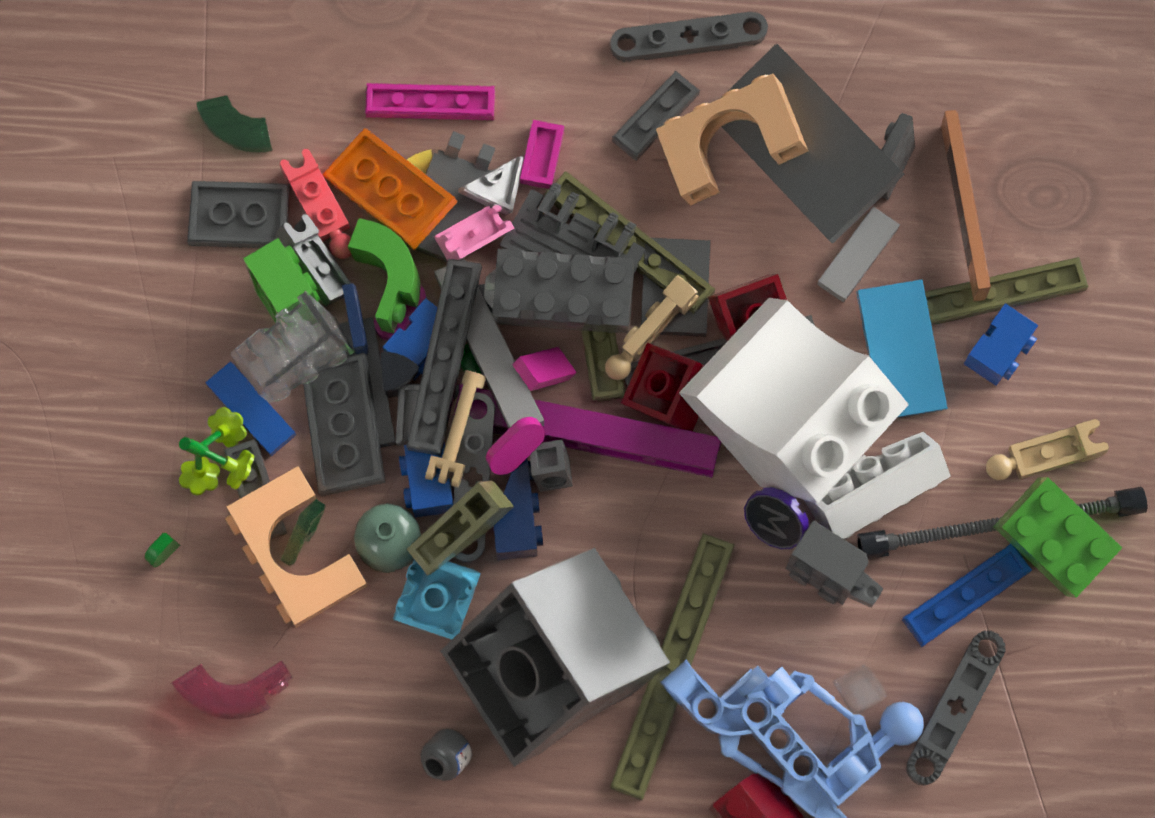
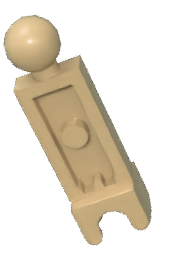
M677 275L662 292L665 299L661 303L659 301L655 302L645 315L647 320L640 328L637 326L633 327L625 336L623 341L626 344L622 347L624 351L621 354H615L608 358L605 364L607 375L614 380L626 378L631 371V362L639 359L646 344H652L679 312L685 315L699 299L698 291Z
M1094 419L1077 424L1075 427L1010 445L1008 450L1011 457L1008 458L1002 454L990 457L986 463V472L995 480H1004L1010 476L1012 470H1016L1018 478L1021 480L1074 463L1099 458L1108 452L1109 446L1105 442L1095 444L1089 440L1088 435L1093 434L1100 425V422Z

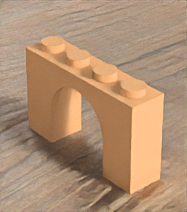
M774 74L759 76L751 84L741 89L729 90L723 94L722 98L711 103L700 104L692 112L682 117L670 118L663 126L656 128L679 193L690 206L719 193L708 162L707 151L710 140L715 132L729 122L748 120L758 124L768 151L778 165L808 152L784 88Z
M299 466L228 505L227 509L231 515L225 518L234 535L242 533L247 545L243 546L242 549L250 563L253 565L258 562L264 574L259 576L268 594L275 591L281 603L276 608L284 622L287 624L292 621L296 628L367 587L366 581L350 554L317 573L305 576L293 575L282 570L272 559L270 539L274 528L285 517L316 500V496Z

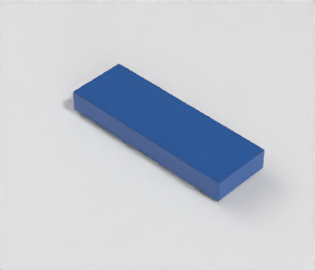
M231 361L205 382L208 388L231 413L238 412L243 417L245 429L270 456H273L296 436L295 431Z

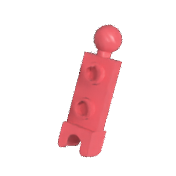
M302 150L304 164L300 168H293L287 160H281L280 168L288 184H290V188L293 190L305 214L311 218L320 231L318 236L322 242L331 238L330 252L336 258H349L352 255L348 248L351 236L342 233L350 228L349 222L320 172L310 150Z

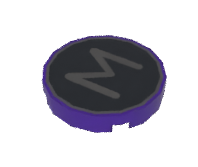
M765 487L761 491L757 490L748 498L744 506L745 520L750 530L769 546L778 549H792L798 545L809 528L806 513L802 514L798 508L799 502L783 490L773 487Z

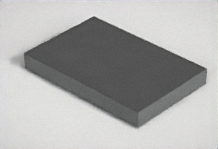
M192 181L188 245L262 248L274 241L278 229L284 223H288L290 184Z
M652 238L709 283L710 240ZM645 243L644 264L648 265V257L651 254H657L661 258V264L658 268L683 274ZM644 274L641 325L647 320L645 315L649 308L655 302L659 301L661 303L665 299L662 293L664 290ZM708 299L695 314L688 311L683 315L679 312L660 335L706 337Z

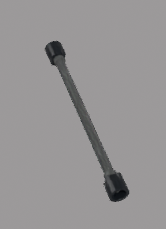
M1141 486L1114 491V496L1107 497L1105 500L1080 503L1078 505L1088 515L1109 512L1110 514L1118 513V517L1146 513L1148 509L1147 497ZM1001 517L992 518L991 520L987 519V521L985 519L978 522L974 521V523L970 522V524L967 522L966 524L949 525V527L932 528V530L925 529L919 532L915 531V533L911 532V534L907 532L902 535L898 534V536L897 534L894 535V533L886 534L885 530L857 534L858 549L867 554L868 560L889 556V551L896 550L899 546L903 547V545L911 546L912 544L916 545V543L920 544V542L923 544L929 541L933 542V540L937 541V539L940 541L953 539L954 537L958 538V536H970L971 534L975 535V533L982 534L988 531L992 532V530L996 531L993 526Z

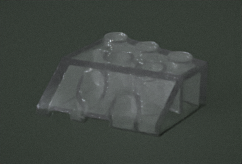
M304 291L297 297L300 304L291 311L283 309L275 315L276 322L271 328L258 329L230 353L257 393L269 403L285 399L290 395L291 390L301 384L313 382L318 378L319 373L329 367L341 365L347 360V356L355 352L338 320L307 291Z

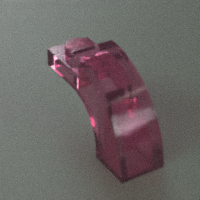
M280 661L246 683L228 685L214 680L209 676L202 664L171 683L180 695L199 711L218 718L241 719L255 716L270 709L271 707L264 696L268 693L271 696L280 693L288 687L287 681L293 677L283 661Z

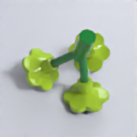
M226 407L219 408L215 414L208 418L207 423L211 429V435L202 442L188 437H183L179 441L181 450L195 455L194 461H186L181 465L182 474L179 477L180 486L189 489L193 495H202L206 490L213 491L218 487L217 477L220 475V468L217 464L210 463L207 458L220 463L221 468L230 472L227 478V485L235 490L240 487L242 481H245L250 474L254 454L248 450H243L237 459H233L229 456L224 458L208 448V445L214 441L223 443L226 447L230 448L236 446L247 435L246 429L242 426L243 417L238 412L231 413Z

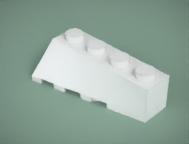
M921 432L882 448V454L879 456H861L819 503L803 500L820 525L839 537L846 539L856 531L872 522L878 521L885 514L907 504L911 499L928 489L936 487L940 482L951 476L940 445L927 434Z

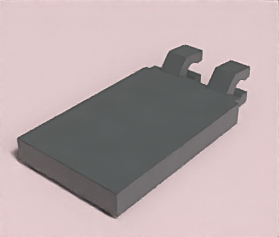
M453 131L445 152L439 150L437 154H433L426 175L453 195L458 202L415 249L447 263L448 261L434 236L483 209V204L458 193V189L491 171L488 170L495 151L494 147L483 143L475 164L458 158L457 156L465 135Z

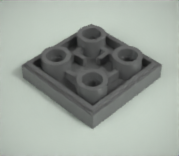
M901 113L896 123L890 122L884 136L886 142L882 151L903 172L915 149L913 117ZM897 182L881 198L889 200Z

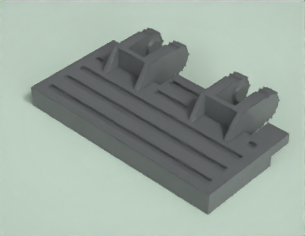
M556 182L551 185L545 197L531 189L512 222L514 229L507 232L500 243L502 249L522 250L525 252L633 258L634 273L646 251L644 247L633 242L627 254H623L636 230V224L628 222L625 225L615 246L606 242L618 222L619 215L613 212L608 215L601 229L600 224L577 212L570 224H566L579 200V195L575 192L567 196L557 216L550 213L552 206L561 193V185Z

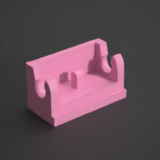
M495 205L491 208L487 206L434 236L447 261L448 259L460 260L514 229L510 220L504 222L501 220L498 213L502 210L501 206Z

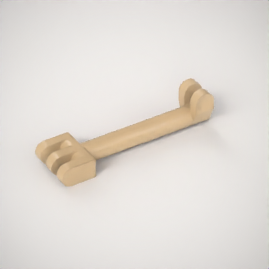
M465 370L462 380L463 388L443 456L439 458L431 455L425 479L433 480L436 469L440 468L441 472L438 482L446 484L449 472H454L451 486L459 487L465 465L456 463L455 460L476 388L482 389L486 378L484 375Z

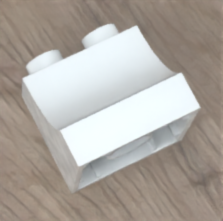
M768 298L679 392L760 487L780 489L791 496L819 503L909 405L868 355L853 351L833 340L807 320L788 300Z

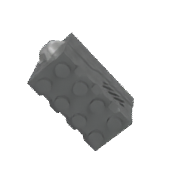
M498 249L496 269L486 276L484 299L493 309L492 316L496 323L500 325L628 334L630 330L634 277L633 258L593 257L580 254L565 255L552 252L537 253Z

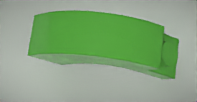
M359 218L348 248L355 261L377 266L387 273V285L375 319L382 331L394 334L397 324L402 323L405 317L406 305L418 306L421 289L418 269L406 244L395 232L379 223Z

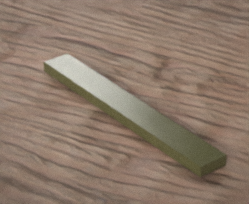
M704 533L702 534L661 646L670 663L648 682L610 789L643 801L678 704L663 687L661 681L686 659L692 665L735 544Z

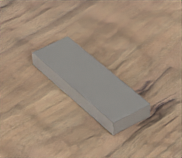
M873 207L818 280L817 285L844 303L897 232L900 224Z

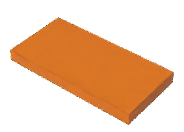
M366 128L358 134L322 174L326 181L380 224L395 232L413 250L420 245L458 202L453 195Z

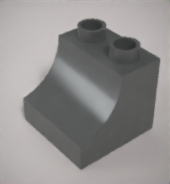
M595 548L512 582L441 650V653L514 767L543 753L583 723L633 695L670 663L660 648L657 636L645 625L623 592L618 577L608 569Z

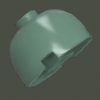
M386 503L376 505L364 512L356 524L354 542L356 551L365 565L375 571L391 573L413 563L414 558L407 551V548L421 536L419 524L412 513L399 505Z

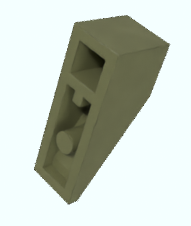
M494 481L478 482L407 548V551L427 575H431L491 529L514 505Z

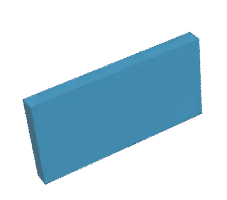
M923 279L857 290L856 294L868 356L909 404L897 418L948 409Z

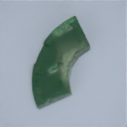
M228 95L196 102L202 121L216 138L218 137L235 149L246 152L273 151L266 118H251L241 114L232 106Z

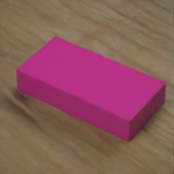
M537 120L532 121L520 175V184L546 189L553 185L564 135L563 125Z
M559 347L520 356L512 364L530 391L569 381L577 373Z

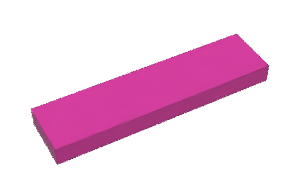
M367 83L366 117L494 120L495 86Z

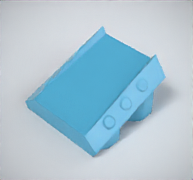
M414 559L413 563L408 567L407 580L401 597L398 599L393 619L452 640L461 631L481 573L473 568H467L448 561L431 575H427Z

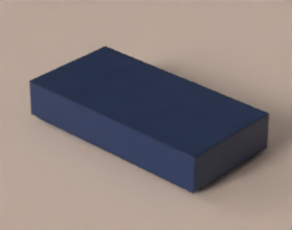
M354 283L342 285L355 354L365 353L368 356L369 348L356 285Z

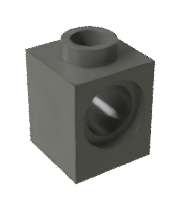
M557 440L541 443L530 454L532 477L539 491L544 492L573 487L570 457L563 441Z

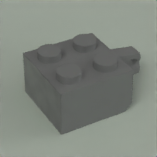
M814 520L792 552L785 568L790 571L789 576L793 580L804 586L809 583L819 590L818 594L820 597L832 604L838 602L843 605L846 599L850 598L872 608L883 591V588L864 572L869 563L867 554Z

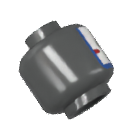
M452 729L439 730L423 746L420 753L421 763L425 772L432 778L442 781H449L457 777L469 764L472 757V749L468 740L461 733Z

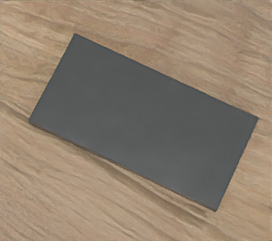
M776 43L729 90L741 89L751 84L759 76L774 74L784 88L808 152L778 165L768 151L758 124L748 120H735L723 125L722 128L833 244L905 174Z

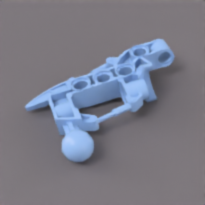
M687 659L661 681L666 691L687 711L694 721L707 731L718 734L721 753L724 757L732 758L755 774L759 773L781 787L784 795H787L801 809L814 818H847L836 806H839L881 768L879 758L894 744L905 746L914 743L921 736L924 727L923 717L914 705L907 702H895L884 710L880 719L881 729L871 737L862 715H854L834 700L835 697L814 682V678L811 675L797 671L789 675L783 667H780L769 677L759 666L753 670L751 668L720 697L695 672ZM808 690L828 706L831 705L849 719L850 745L826 766L822 764L781 716L792 702ZM703 699H708L715 705V714L710 719L703 718L698 712V704ZM751 703H757L764 709V717L758 723L752 722L747 716V708ZM776 729L782 730L787 736V743L782 749H776L770 743V735ZM752 734L783 770L782 780L762 768L761 764L737 750L741 735ZM798 756H804L810 763V769L804 776L798 775L793 769V762Z

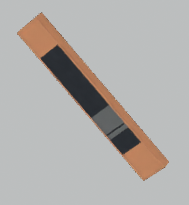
M956 110L945 111L941 124L973 301H984L988 296L991 284L959 115Z

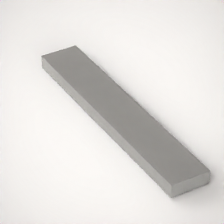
M446 267L434 271L435 278L441 289ZM478 288L466 342L482 375L486 377L485 381L508 428L525 417H534L544 426V419L527 385L512 364L515 360Z

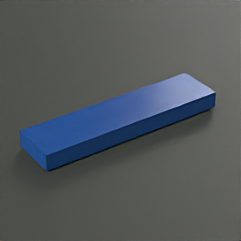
M1009 544L903 617L902 621L920 646L923 647L1025 577L1032 569L1019 551Z

